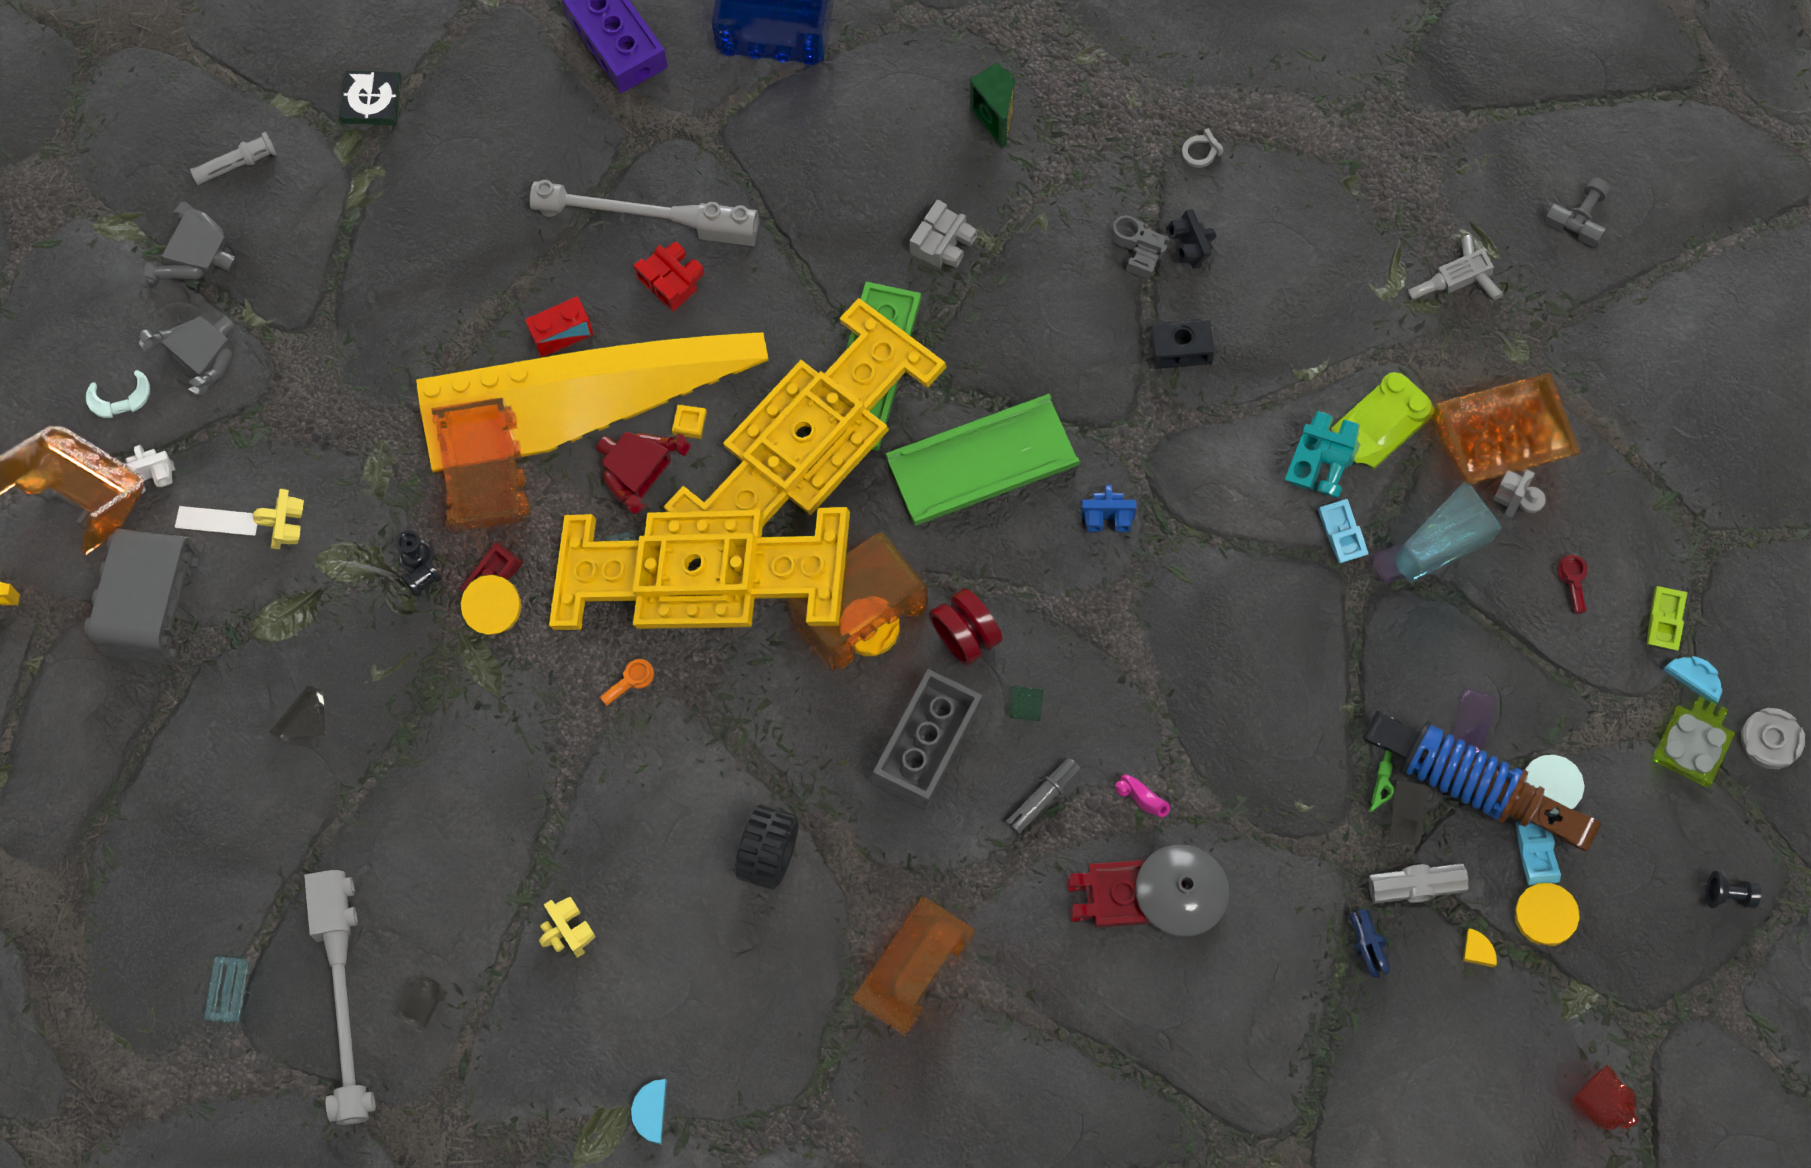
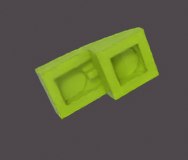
M1660 586L1655 587L1649 619L1647 645L1679 650L1684 625L1682 618L1688 592Z

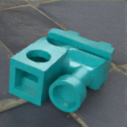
M1317 411L1311 425L1305 424L1303 435L1285 480L1291 485L1315 492L1318 475L1322 464L1325 463L1330 465L1327 479L1319 482L1316 491L1327 496L1339 498L1342 487L1338 485L1344 469L1353 464L1360 447V443L1357 440L1360 425L1343 419L1338 434L1329 431L1334 417Z

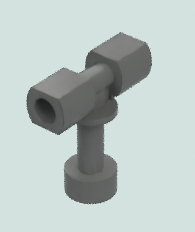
M1591 178L1584 189L1587 196L1580 208H1573L1569 211L1554 203L1546 216L1544 224L1561 232L1567 228L1579 234V241L1597 248L1605 234L1606 228L1592 222L1590 212L1597 201L1605 200L1611 190L1609 184L1600 178Z

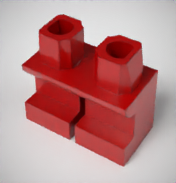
M676 241L665 249L659 244L652 256L647 260L640 259L633 265L636 278L672 312L678 309L697 291L696 282L704 275V268L696 259H692L684 267L679 263L686 257V251Z

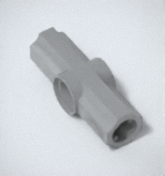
M1424 864L1406 867L1400 872L1375 874L1369 877L1370 895L1374 904L1407 900L1410 903L1424 902L1434 899L1435 896L1463 893L1469 889L1468 875L1464 864L1432 868Z

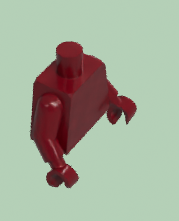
M625 432L618 442H615L608 436H604L599 441L596 450L606 456L602 461L605 471L603 476L605 483L616 499L622 502L632 514H637L646 506V504L640 501L670 464L669 452L677 450L681 455L686 456L691 444L686 441L685 436L682 434H677L676 438L640 432L637 434Z

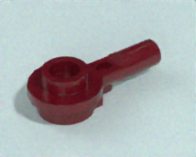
M1564 556L1557 565V574L1563 582L1569 584L1574 614L1585 613L1586 606L1581 581L1587 575V565L1579 556Z

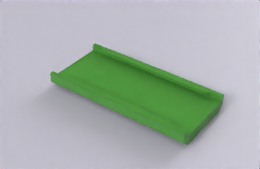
M1050 394L886 453L889 468L915 526L1074 468L1080 464V460L1076 457L1051 402Z

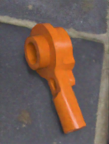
M635 659L629 662L623 672L624 678L600 696L601 700L608 706L631 687L641 689L649 686L654 678L652 665L644 659Z

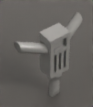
M1466 235L1461 239L1464 257L1439 267L1438 274L1431 280L1408 289L1411 299L1414 300L1435 290L1446 289L1447 293H1451L1477 281L1493 300L1501 298L1504 294L1488 277L1493 274L1494 266L1484 248L1474 252L1471 235Z

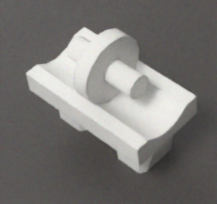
M141 445L134 446L136 455L126 458L127 464L114 468L116 476L131 496L144 493L146 489L143 481L153 478L157 487L172 484L171 471L175 470L174 463L169 459L166 451L156 453L155 449L144 452Z

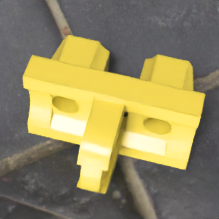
M279 489L275 509L259 508L253 512L254 523L273 527L272 549L280 550L281 544H298L300 526L285 524V517L301 518L304 500L289 497V490Z

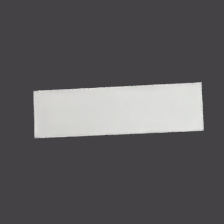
M179 506L175 528L255 536L257 524L254 523L253 513Z

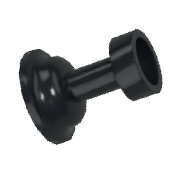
M406 530L398 535L396 539V545L399 549L398 560L404 570L413 572L422 565V560L427 559L432 564L434 558L433 550L427 542L420 539L416 532Z
M1713 871L1707 882L1706 901L1708 906L1714 909L1718 905L1725 903L1728 898L1742 900L1744 907L1757 908L1761 899V887L1758 883L1747 882L1744 888L1730 886L1728 880L1723 877L1721 872Z

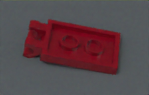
M1146 860L1089 864V873L1069 874V878H1067L1068 892L1086 889L1087 904L1072 905V909H1070L1071 922L1094 919L1095 928L1150 924L1138 906L1135 893L1137 875ZM1185 880L1181 881L1182 887L1186 889Z

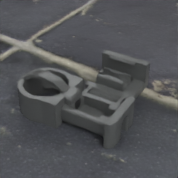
M1120 216L1113 223L1111 238L1115 244L1132 249L1136 253L1134 258L1130 257L1126 271L1150 280L1157 260L1162 259L1170 238L1168 234L1164 236L1144 228V222L1132 216ZM1128 226L1135 232V235L1132 237L1126 236L1118 232L1116 228Z

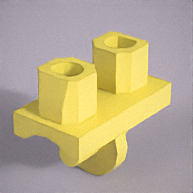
M566 898L557 904H554L552 900L545 903L544 906L557 927L552 928L549 921L544 922L540 926L545 933L539 939L541 946L547 947L552 945L555 951L559 952L564 948L560 940L564 936L576 957L578 958L585 953L583 947L588 945L596 936L586 921L572 930L569 928L566 922L580 914L572 898Z

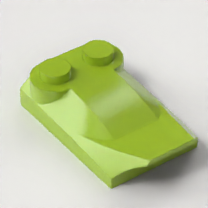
M1393 372L1386 375L1381 384L1331 428V431L1339 434L1343 419L1358 423L1360 429L1357 440L1360 443V447L1354 461L1356 463H1364L1374 470L1435 415L1436 410L1428 396L1403 374Z

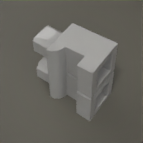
M937 199L924 218V221H922L910 239V254L938 268H941L943 263L957 268L962 261L964 251L955 247V245L959 241L969 247L972 246L977 238V230L966 223V215L955 214L947 209V204Z

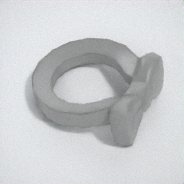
M1209 128L1204 130L1203 135L1189 138L1182 147L1184 161L1189 166L1195 168L1206 167L1213 162L1216 155L1221 156L1223 154L1222 145L1213 137ZM1194 143H1209L1212 148L1205 159L1195 160L1188 154L1189 147Z

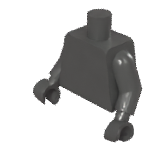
M181 202L173 211V213H180L178 218L181 221L162 255L163 266L156 268L149 263H145L142 275L152 284H157L158 279H209L216 267L231 272L237 257L224 251L226 239L223 229L208 214L194 209L186 202Z
M225 315L213 326L202 316H198L171 329L156 331L155 334H152L149 329H144L140 332L139 338L141 340L139 345L145 352L153 349L155 344L164 345L168 353L195 376L189 381L194 387L188 390L203 396L208 391L209 386L224 377L232 361L234 348L226 337L236 329V326Z

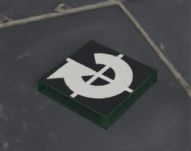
M346 71L339 114L341 124L396 125L402 83L401 73Z

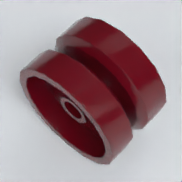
M962 588L951 596V606L942 603L929 612L930 621L938 636L949 651L965 666L971 665L981 657V648L991 650L1003 641L1001 631L988 609L967 588Z

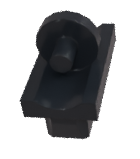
M1193 209L1186 210L1180 218L1172 220L1166 227L1169 238L1181 239L1182 244L1176 249V255L1180 263H1191L1193 269L1200 268L1203 260L1212 254L1213 246L1211 241L1217 236L1215 230L1212 228L1205 229L1203 223H1199Z

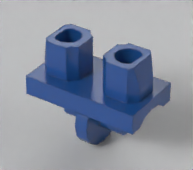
M1105 484V493H1094V500H1082L1081 519H1085L1087 532L1103 531V519H1114L1115 531L1130 532L1132 520L1135 519L1136 500H1123V493H1112V484Z

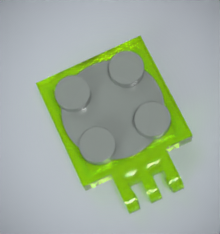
M1699 695L1692 711L1679 705L1675 708L1651 761L1709 788L1735 732L1721 726L1728 709L1721 707L1717 716H1715L1713 712L1717 704L1710 701L1705 711L1701 709L1705 698Z

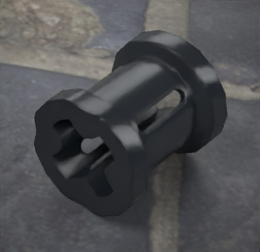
M427 559L422 560V565L409 575L404 574L401 576L404 583L417 598L421 596V591L434 581L439 582L442 580Z

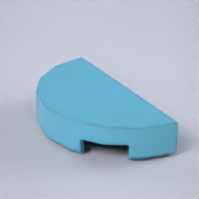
M1695 656L1692 658L1683 657L1674 659L1664 668L1663 671L1712 704L1716 705L1722 694L1721 682L1717 676V670L1708 661Z
M666 1079L655 1080L642 1087L635 1096L631 1108L632 1122L638 1133L647 1141L662 1145L667 1088Z

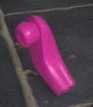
M1122 775L1120 781L1115 783L1116 792L1122 797H1126L1129 794L1143 811L1159 817H1165L1169 813V803L1154 794L1136 778L1130 775Z

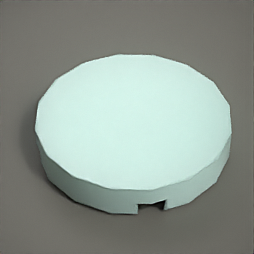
M1543 755L1533 760L1525 769L1529 771L1527 782L1536 788L1539 786L1545 788L1544 795L1573 810L1582 799L1585 788L1583 776L1577 766L1567 758L1557 755ZM1553 809L1551 812L1545 811L1544 815L1550 817L1557 816L1558 811L1556 809Z

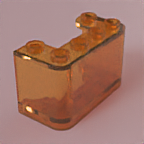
M502 397L431 408L433 423L437 424V439L441 448L448 497L446 502L451 508L446 510L448 526L454 532L525 521V515L530 514L528 497H525L521 486H526L524 469L518 468L517 458L522 457L520 441L514 440L513 429H517L518 426L516 414L512 410V406H507Z
M880 532L846 554L839 626H809L806 623L808 598H788L787 606L790 619L829 669L834 671L838 667L842 669L848 666L854 660L855 644L861 640L867 641L877 633V629L886 622L888 624L893 623L902 613L905 617L920 615L928 604V587L887 536Z

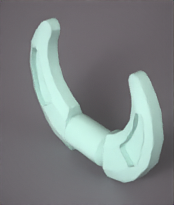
M136 370L134 374L137 378V387L128 396L129 400L126 399L110 404V402L103 401L97 397V385L93 382L87 389L86 403L94 414L102 418H113V414L116 415L130 410L134 412L146 403L150 395V383L142 372Z

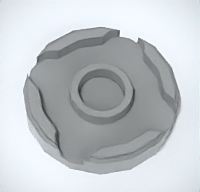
M1766 708L1754 713L1746 720L1741 730V745L1745 754L1755 764L1766 769H1781L1790 766L1801 756L1805 747V733L1790 713L1781 709Z

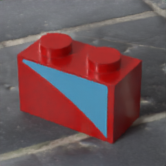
M578 296L525 319L530 336L541 358L594 335L590 320Z

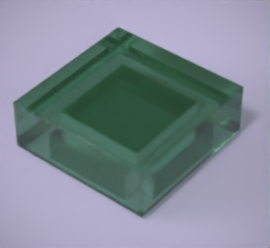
M1013 686L1010 718L1040 721L1044 689Z

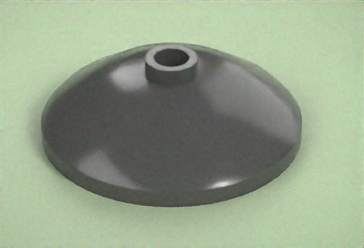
M1183 844L1163 847L1147 858L1137 875L1135 893L1142 914L1151 925L1168 935L1175 937L1201 935L1213 928L1227 909L1229 884L1226 874L1220 864L1209 853L1197 847ZM1186 880L1190 882L1191 889H1184L1181 881Z

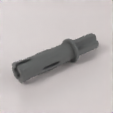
M1070 758L1066 759L1050 777H1044L1045 782L1005 821L1006 824L1015 833L1020 835L1058 794L1062 795L1064 793V787L1080 772L1081 768Z

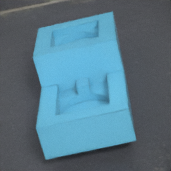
M1348 499L1317 508L1339 563L1368 555L1360 526H1356Z
M1517 820L1518 844L1528 885L1560 882L1561 873L1553 851L1555 841L1552 833L1532 823L1523 827L1520 825L1519 820Z

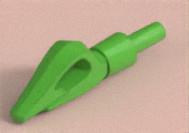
M1390 751L1385 752L1384 760L1379 763L1378 778L1369 812H1373L1380 805L1390 800L1394 794V788L1388 780L1393 768L1391 764L1393 753ZM1384 789L1387 791V796L1381 800L1382 796L1380 793Z

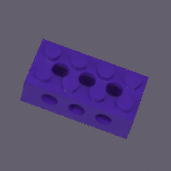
M562 0L566 17L620 94L668 68L664 48L630 0Z

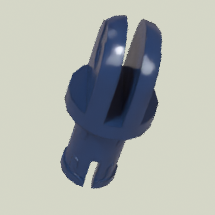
M1367 909L1359 910L1360 917L1356 915V912L1349 916L1358 938L1355 950L1358 955H1363L1372 977L1380 978L1372 953L1375 952L1385 975L1389 974L1391 968L1383 949L1386 945V940L1384 936L1376 934L1369 911Z

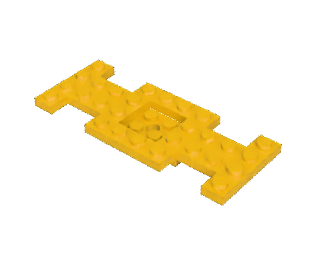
M858 298L840 317L841 324L859 336L825 374L821 371L818 373L804 361L800 360L723 442L724 447L740 459L742 463L705 502L682 486L664 506L665 511L761 510L764 514V526L782 505L790 499L809 515H812L889 431L888 426L869 411L905 372L928 388L947 368L946 363ZM807 426L812 429L807 437L801 438L796 435L797 430L801 427Z
M847 507L818 508L815 536L762 537L764 514L761 510L647 513L645 535L639 536L638 541L593 542L596 518L592 514L564 515L549 626L553 630H581L585 602L636 601L633 625L637 629L751 627L755 598H808L806 623L809 626H839L850 511ZM701 559V565L698 569L694 571L688 570L689 563L692 560ZM676 595H713V596H676Z

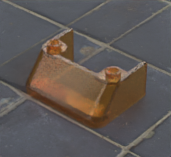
M49 426L0 456V494L13 486H17L30 494L40 493L50 487L91 512L88 515L81 550L85 554H88L107 541L109 535L122 526L140 497L145 482L142 474L61 426Z

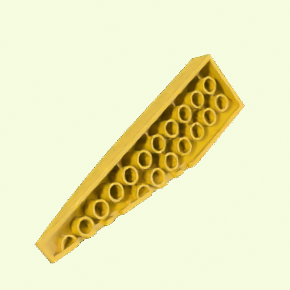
M764 333L702 336L620 345L417 379L419 405L432 471L439 472L547 453L557 449V446L570 440L572 443L583 438L582 435L596 429L600 431L610 427L609 424L620 419L627 420L668 403V399L680 394L681 396L687 395L699 386L707 383L711 385L720 381L719 378L731 373L735 375L768 361Z

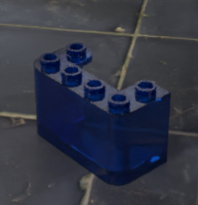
M716 0L712 17L715 46L726 56L742 55L754 59L769 58L781 62L796 61L815 65L824 60L834 0Z

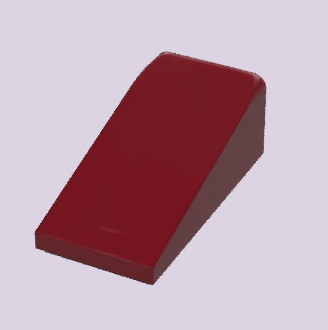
M495 542L461 586L460 590L464 593L468 585L481 576L495 575L509 580L524 562L505 546Z

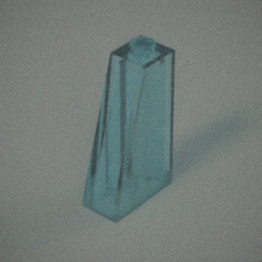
M1465 481L1407 540L1395 555L1393 561L1396 563L1399 572L1407 578L1409 583H1412L1492 542L1503 527L1470 483Z

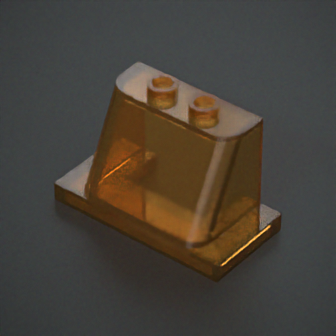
M923 896L853 997V1002L906 1036L923 1011V1007L918 1005L917 1001L949 954L957 958L961 955L975 934V929Z

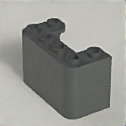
M118 528L113 534L109 535L107 540L108 554L106 561H103L100 566L101 580L98 589H95L92 596L93 609L91 617H88L85 622V634L88 635L89 640L104 656L174 665L177 650L170 648L171 637L175 638L176 631L172 626L185 576L191 577L192 570L189 567H199L201 553L188 537Z

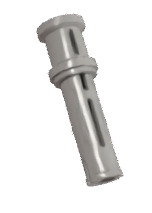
M263 132L261 137L248 143L241 142L236 150L191 168L190 171L197 185L199 186L244 164L253 166L255 161L270 154L272 156L277 155L267 132Z

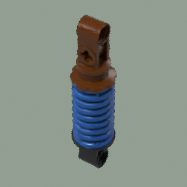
M1376 710L1362 737L1367 742L1404 758L1402 774L1412 775L1416 772L1418 773L1417 779L1419 781H1425L1430 776L1429 785L1431 787H1437L1440 784L1439 790L1443 793H1447L1451 789V797L1459 798L1461 796V801L1464 804H1469L1472 801L1474 809L1477 810L1482 807L1484 814L1498 820L1497 822L1500 824L1508 817L1519 820L1520 825L1523 827L1532 823L1588 852L1602 824L1584 813L1574 811L1545 796V788L1541 786L1536 788L1527 782L1529 771L1525 769L1523 771L1517 767L1509 771V764L1505 761L1498 764V759L1495 756H1490L1486 760L1487 753L1483 750L1478 751L1475 755V746L1468 745L1465 748V742L1461 739L1454 743L1455 739L1451 734H1447L1442 740L1443 731L1432 725L1429 721L1417 732L1401 724L1395 718ZM1553 809H1556L1558 811L1557 817L1561 820L1560 822L1555 821L1551 825L1547 823L1548 817L1544 813L1545 811L1551 812Z

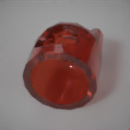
M1607 1064L1570 1100L1601 1129L1614 1130L1619 1127L1628 1129L1631 1125L1638 1124V1118L1634 1113L1637 1107L1635 1092L1632 1088L1625 1086L1618 1079L1615 1071Z

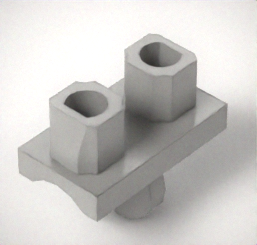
M1507 470L1493 499L1508 507L1504 515L1513 518L1519 505L1524 511L1529 513H1536L1544 507L1546 501L1544 493L1539 488L1528 487L1535 474L1534 472L1526 470L1522 477Z

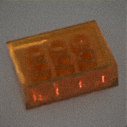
M1550 373L1440 402L1437 404L1432 415L1440 440L1466 485L1503 476L1507 470L1517 472L1580 455L1581 453Z

